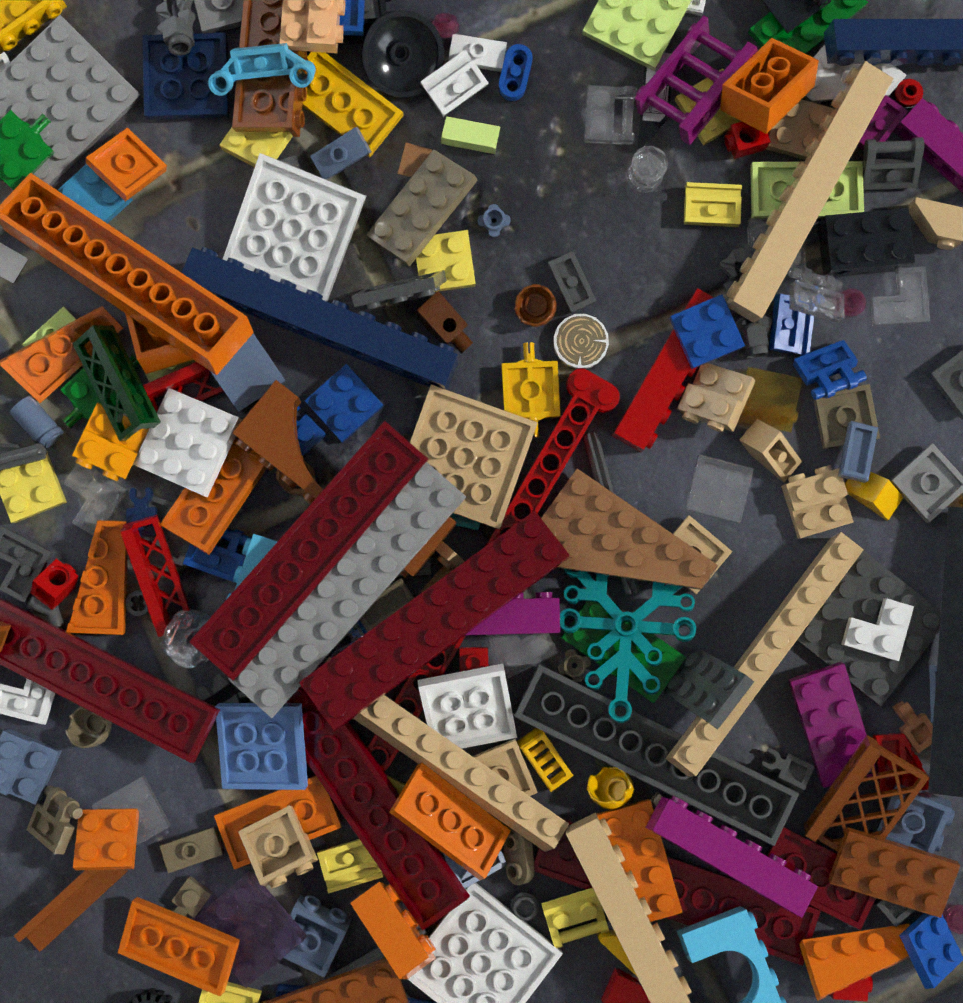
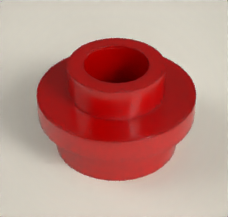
M914 79L901 81L895 89L896 100L905 107L915 106L923 97L921 84ZM906 89H911L914 95H908Z

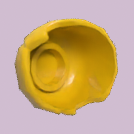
M602 767V770L597 775H590L587 791L590 798L604 809L614 810L624 806L631 799L634 783L628 773L616 767Z

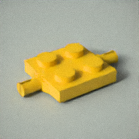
M528 342L523 343L524 360L516 363H502L504 411L535 422L545 418H560L558 361L535 359V343H529L530 353H528ZM538 423L534 432V438H539Z

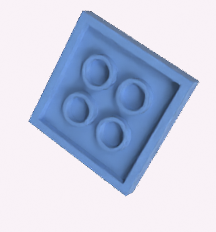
M219 703L215 706L220 709L216 717L222 789L305 790L307 788L308 779L302 703H286L273 718L268 716L255 703Z

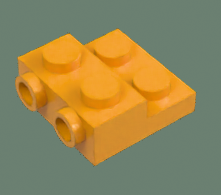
M97 402L72 456L77 457L76 463L85 468L92 469L94 465L103 469L102 474L112 480L118 481L120 477L126 479L149 428L139 429L126 441H119L102 404ZM123 414L122 424L127 429L131 423L127 415Z

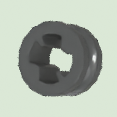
M142 591L130 593L125 603L128 612L135 616L147 615L149 611L145 600L143 602L146 606L145 609L138 608L136 610L134 608L136 605L134 598L136 596L137 598H142Z

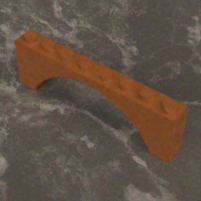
M275 380L233 431V434L239 438L236 444L248 454L251 450H254L261 456L257 461L270 471L274 467L283 473L280 479L292 489L298 485L305 491L302 496L312 503L323 489L312 477L300 450L296 422L297 407L300 405L301 400L279 381ZM449 517L400 574L405 578L408 574L415 577L454 528L456 521Z

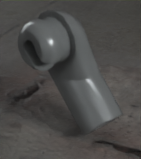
M35 596L28 599L27 607L30 611L45 614L48 622L57 627L64 626L59 605L51 610Z

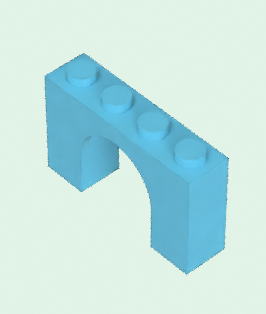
M739 906L677 930L686 959L691 963L723 951H736L744 955L751 967L752 984L748 994L739 1003H786L784 997H779L776 986L779 985V981L773 968H768L765 957H768V952L764 942L758 940L754 929H757L758 926L751 911L747 912V909Z

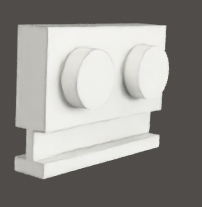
M466 49L420 82L443 117L489 84L475 62L468 55Z

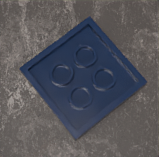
M226 33L194 34L195 46L191 47V51L188 54L181 56L174 55L169 51L168 46L164 42L163 35H143L144 117L146 120L229 117V92L223 96H218L208 86L210 76L216 71L221 70L228 61Z

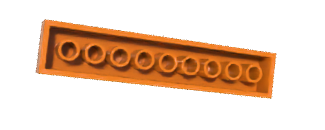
M30 173L0 204V225L4 231L215 375L220 373L254 333L246 315L34 174Z

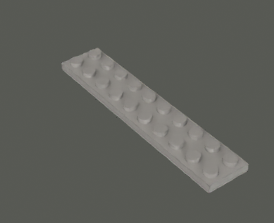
M426 462L234 681L230 678L228 680L268 716L273 718L301 687L299 682L316 670L467 497Z

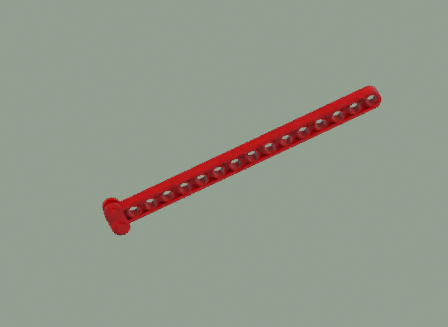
M586 369L574 370L569 375L566 381V390L572 396V399L507 508L500 530H494L486 546L500 536L502 529L511 528L521 521L514 514L516 505H527L530 514L533 511L539 512L597 412L608 413L618 404L620 394L613 384ZM575 408L583 409L586 413L585 421H574L571 417V411ZM560 432L569 433L572 437L571 445L561 446L557 441V435ZM544 457H555L558 461L557 469L553 471L546 470L543 466ZM532 480L541 481L544 485L543 493L540 495L532 494L528 489L529 482ZM466 635L442 652L445 659L441 665L435 666L428 662L410 675L394 702L400 706L403 700L409 699L413 701L416 709L412 715L418 718L423 710L419 689L414 685L415 677L425 675L431 678L443 675ZM376 734L367 747L370 753L375 749L385 752L386 761L379 763L383 771L391 765L399 751Z

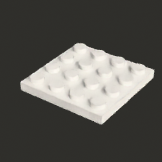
M260 153L223 260L227 261L228 258L236 259L244 264L243 268L250 271H254L255 268L263 270L271 275L270 279L278 282L281 279L288 280L297 285V290L305 293L307 289L313 290L323 296L322 300L328 301L366 196Z
M474 883L465 888L470 897L447 913L429 935L436 948L432 952L436 959L408 980L437 1003H526L562 956L563 952L559 948L554 947L552 942L528 923L517 918L509 908L480 885Z

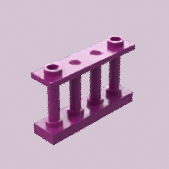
M704 15L697 23L691 25L683 41L650 81L639 88L635 96L637 112L643 115L649 106H652L678 122L681 140L688 145H691L720 109L722 85L758 51L757 46L750 42H747L742 50L738 49L736 51L709 35L708 17ZM702 43L729 59L731 63L724 71L721 70L719 72L692 54ZM685 64L712 80L713 85L707 92L704 91L702 93L675 75ZM669 85L695 101L696 106L690 113H683L659 98L658 95Z

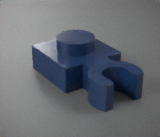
M145 488L146 495L143 499L137 497V489H130L129 497L134 503V508H126L127 523L157 515V508L149 507V503L153 499L152 488ZM153 524L138 528L141 537L156 536Z

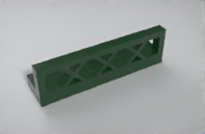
M92 325L73 343V346L119 441H126L139 429L155 428L161 421L114 326ZM89 341L93 345L92 356H89L84 346ZM99 364L105 370L104 381L98 375ZM111 389H114L117 394L116 405L110 399ZM123 413L127 415L131 423L127 429L122 424Z

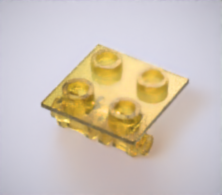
M747 367L746 375L753 377L755 383L738 421L753 424L758 419L777 430L791 433L793 423H796L798 419L796 407L802 378Z

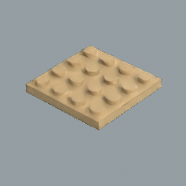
M431 385L410 443L429 459L428 464L467 497L453 512L454 514L500 530L538 422Z

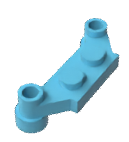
M287 43L235 48L230 51L231 58L223 68L210 76L208 86L214 94L223 96L232 89L233 83L236 80L289 75L291 82L296 87L304 88L313 81L316 67L311 61L304 60L289 50Z

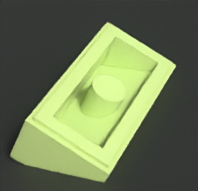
M446 116L441 144L495 154L500 126Z

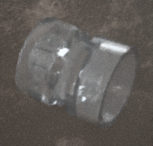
M644 146L637 150L627 172L628 181L635 190L651 192L661 184L668 167L665 153L654 146Z

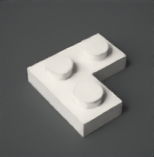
M883 598L876 625L849 617L841 645L899 661L914 606Z
M26 679L24 689L0 684V714L46 725L55 693L29 679Z

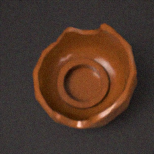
M532 284L524 287L518 293L514 310L523 324L539 327L546 325L554 317L557 303L550 289L539 284Z

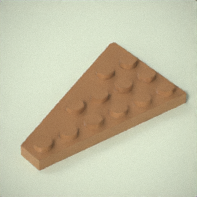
M579 469L575 470L541 518L570 555L569 559L558 566L561 569L592 572L607 576H618L701 590L718 567L712 560Z

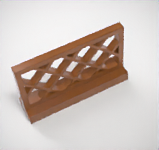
M866 735L804 823L805 835L815 842L817 840L821 841L838 852L843 838L832 839L825 835L829 827L842 825L845 834V824L862 821L864 831L868 833L866 820L883 817L884 827L881 831L868 834L886 839L925 785L929 775L883 748L877 743V740ZM882 755L891 761L893 770L876 773L874 764ZM895 764H897L898 766H900V767H902V768L896 769V765H895ZM911 773L918 777L913 786L900 787L898 775ZM895 776L897 789L880 792L877 779ZM874 780L877 792L859 796L858 786L860 783ZM899 795L901 802L896 809L884 811L882 798ZM878 799L881 811L864 814L861 802ZM858 802L861 815L843 818V807L846 804Z

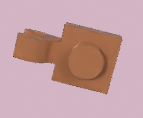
M900 701L894 705V711L905 723L899 728L900 732L905 734L912 750L919 754L932 744V723L924 713L916 716L908 702L904 704L903 701Z

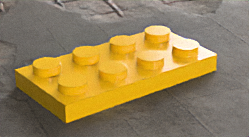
M311 52L307 58L308 61L315 65L316 72L313 81L306 87L307 98L306 101H303L302 107L340 136L358 127L372 151L367 155L370 158L404 116L403 111L327 53Z

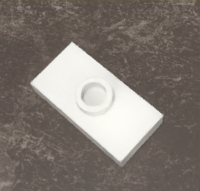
M453 34L448 61L466 49L468 55L479 69L501 72L507 42Z

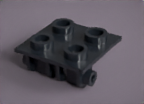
M762 0V2L788 34L831 3V0Z

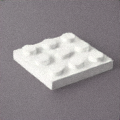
M168 388L157 411L161 423L155 428L149 429L133 465L208 498L236 437L233 431L242 422V419Z
M503 664L418 680V688L427 725L461 749L517 738Z

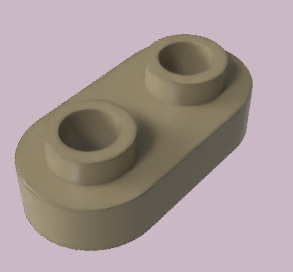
M509 828L511 831L503 844L504 857L507 863L505 866L506 874L514 885L526 884L534 877L532 842Z

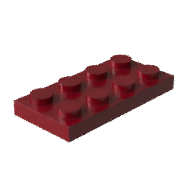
M783 827L775 846L770 844L766 856L769 857L772 853L787 862L785 867L789 870L794 871L795 868H798L811 876L809 881L817 885L818 888L809 905L861 930L876 898L830 884L828 878L837 853Z

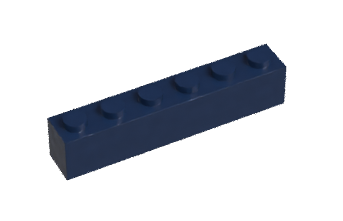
M833 19L824 32L827 64L848 66L851 64H863L867 61L873 66L881 63H891L893 66L905 63H917L920 66L931 63H943L950 66L963 63V19Z

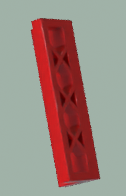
M198 362L143 385L156 413L159 409L156 398L165 395L168 388L178 389V392L183 393L185 385L190 383L201 386L194 399L201 402L224 393L221 386L214 388L207 385L212 373ZM204 378L202 383L197 380ZM205 388L211 390V391H208V392L204 393Z
M158 515L124 524L120 533L157 636L167 635L170 633L171 627L191 622L194 617ZM153 524L156 536L152 543L141 538L138 530L139 527ZM157 540H159L160 546L155 545ZM144 545L147 546V547H149L147 553H146V550H145ZM152 549L164 555L166 561L162 568L150 564L148 557ZM166 566H168L169 572L165 571ZM154 572L158 573L157 578H155ZM161 576L173 581L175 587L171 595L159 589L157 583ZM176 591H177V594H178L179 599L176 598V597H174ZM172 601L182 606L185 615L170 619L167 612L170 602Z

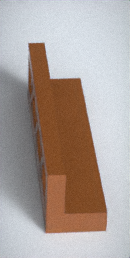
M85 870L19 930L14 937L18 942L27 937L39 952L42 951L126 874L128 870Z

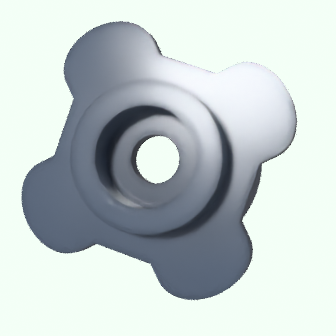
M491 204L484 215L478 217V225L485 227L491 237H498L500 230L504 226H509L511 222L510 216L505 215L496 204ZM493 218H495V219L497 220V222H496V223H492L491 220H492Z

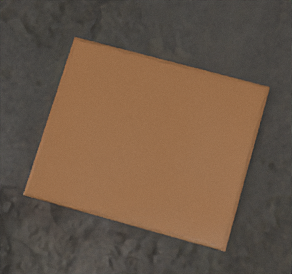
M406 143L398 174L412 177L430 155L432 149Z

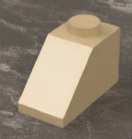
M918 197L908 204L907 208H909L910 216L929 243L937 244L938 248L944 250H952L963 243V207Z
M758 419L740 438V442L749 454L783 482L790 477L802 462L781 431Z

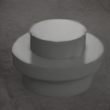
M520 892L512 898L510 909L517 918L527 922L536 917L539 904L533 894Z

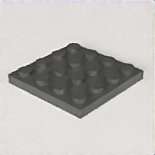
M863 550L797 639V642L827 666L843 662L851 685L875 704L882 707L939 633L941 611ZM883 598L914 606L899 661L841 645L848 618L852 617L876 625Z

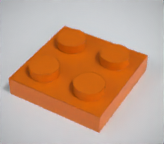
M128 127L86 157V164L125 202L165 173L167 165Z
M138 809L83 810L82 816L78 818L73 868L75 870L134 869L139 821Z

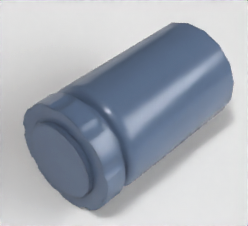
M32 396L25 397L19 401L10 411V415L35 443L43 444L45 449L54 445L64 433Z

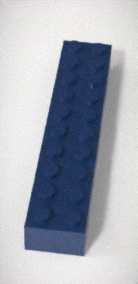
M192 247L181 273L238 311L429 388L431 385L445 390L448 389L458 365V354L454 353L455 349L444 343H439L436 346L427 342L428 338L416 332H412V335L406 334L401 331L402 327L386 321L384 325L374 321L376 317L364 311H360L359 314L349 311V306L340 301L333 300V303L322 300L323 296L313 290L307 289L306 293L296 289V284L288 280L281 279L280 282L270 279L271 275L263 270L255 268L254 271L243 268L244 264L236 259L228 258L225 261L218 258V253L211 249L202 247L201 250Z

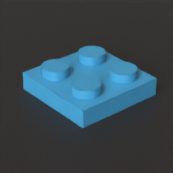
M87 164L58 189L59 192L107 224L133 201L130 198L125 202Z

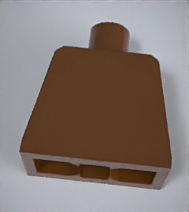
M439 291L413 314L440 343L448 344L451 342L461 354L473 344V341L462 331L468 324ZM444 321L452 325L451 332H446L443 329Z

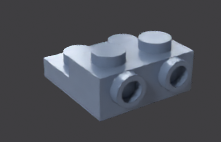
M12 729L4 730L0 734V793L4 795L11 794L35 805L39 803L62 750Z
M922 790V793L919 792L886 839L929 853L939 852L944 840V836L941 835L945 825L948 827L951 825L955 811L952 810L951 801ZM899 795L889 797L884 811L896 809L901 803ZM883 817L880 819L876 831H881L884 827Z
M300 895L273 953L325 977L347 932L351 919H348L346 913L339 908H332L330 910L321 906L320 900L314 896L308 895L303 897Z

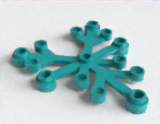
M564 569L567 576L577 578L586 588L579 589L574 585L566 587L564 590L565 600L570 604H576L579 601L598 602L613 618L583 617L576 610L568 608L560 613V628L566 633H574L579 628L611 631L598 643H593L588 647V657L594 662L601 661L605 656V652L620 640L619 651L596 671L589 672L585 677V683L589 689L597 690L602 686L603 680L618 668L616 698L610 703L608 710L613 721L624 723L632 715V707L627 700L629 669L643 683V689L647 694L654 695L660 690L659 679L652 676L631 653V642L633 641L645 655V661L648 665L657 666L662 661V652L658 648L653 647L641 633L674 635L677 640L682 642L692 640L696 634V624L688 617L678 618L674 623L643 620L659 606L679 608L682 612H690L695 606V599L687 593L680 596L674 595L683 586H664V583L653 582L652 597L633 613L628 611L622 612L607 595L609 576L595 573V582L585 571L573 572ZM569 591H576L578 593L575 599L568 598L567 594ZM689 599L692 604L689 607H683L681 601ZM568 618L575 620V624L571 627L565 625V621ZM629 622L632 624V629L624 631L621 628L622 624ZM686 626L689 628L690 633L688 635H681L679 629ZM599 648L602 653L600 656L594 657L591 655V650ZM651 652H656L659 655V659L657 661H650L648 655ZM591 676L599 678L597 685L589 684L588 680ZM653 680L657 683V688L649 690L646 687V683ZM617 707H624L626 714L624 716H617L615 710Z

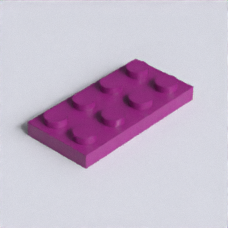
M843 662L788 679L820 785L824 788L833 784L866 737L865 728Z

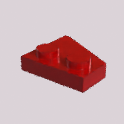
M905 734L873 735V739L877 740L880 746L925 772L922 767L923 764L912 751L911 744ZM880 755L875 762L877 767L876 773L893 770L891 761ZM895 764V765H896V769L902 768V767L898 766L897 764ZM911 773L898 775L900 785L905 787L913 786L918 777ZM895 776L877 779L880 792L892 790L896 783ZM929 779L921 790H928Z

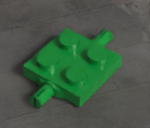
M12 110L0 120V180L4 181L13 190L30 173L34 174L55 153L39 134L51 123L43 113L32 125L22 121Z
M131 355L130 360L135 368L139 365V362L135 356ZM99 364L98 375L104 381L105 370ZM84 368L60 389L75 408L63 419L64 423H67L66 425L70 428L82 417L89 420L97 402L101 403ZM111 389L110 399L116 405L117 394L114 389Z

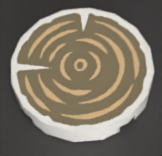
M574 314L565 318L558 325L553 338L554 351L561 362L567 367L576 370L589 369L598 364L605 356L609 346L608 333L604 325L596 317L587 314Z

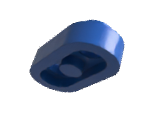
M513 45L505 54L499 79V92L508 101L519 100L526 91L533 55L531 50L525 45ZM517 58L522 59L523 64L516 65L514 60ZM510 84H514L517 89L510 91L507 87Z

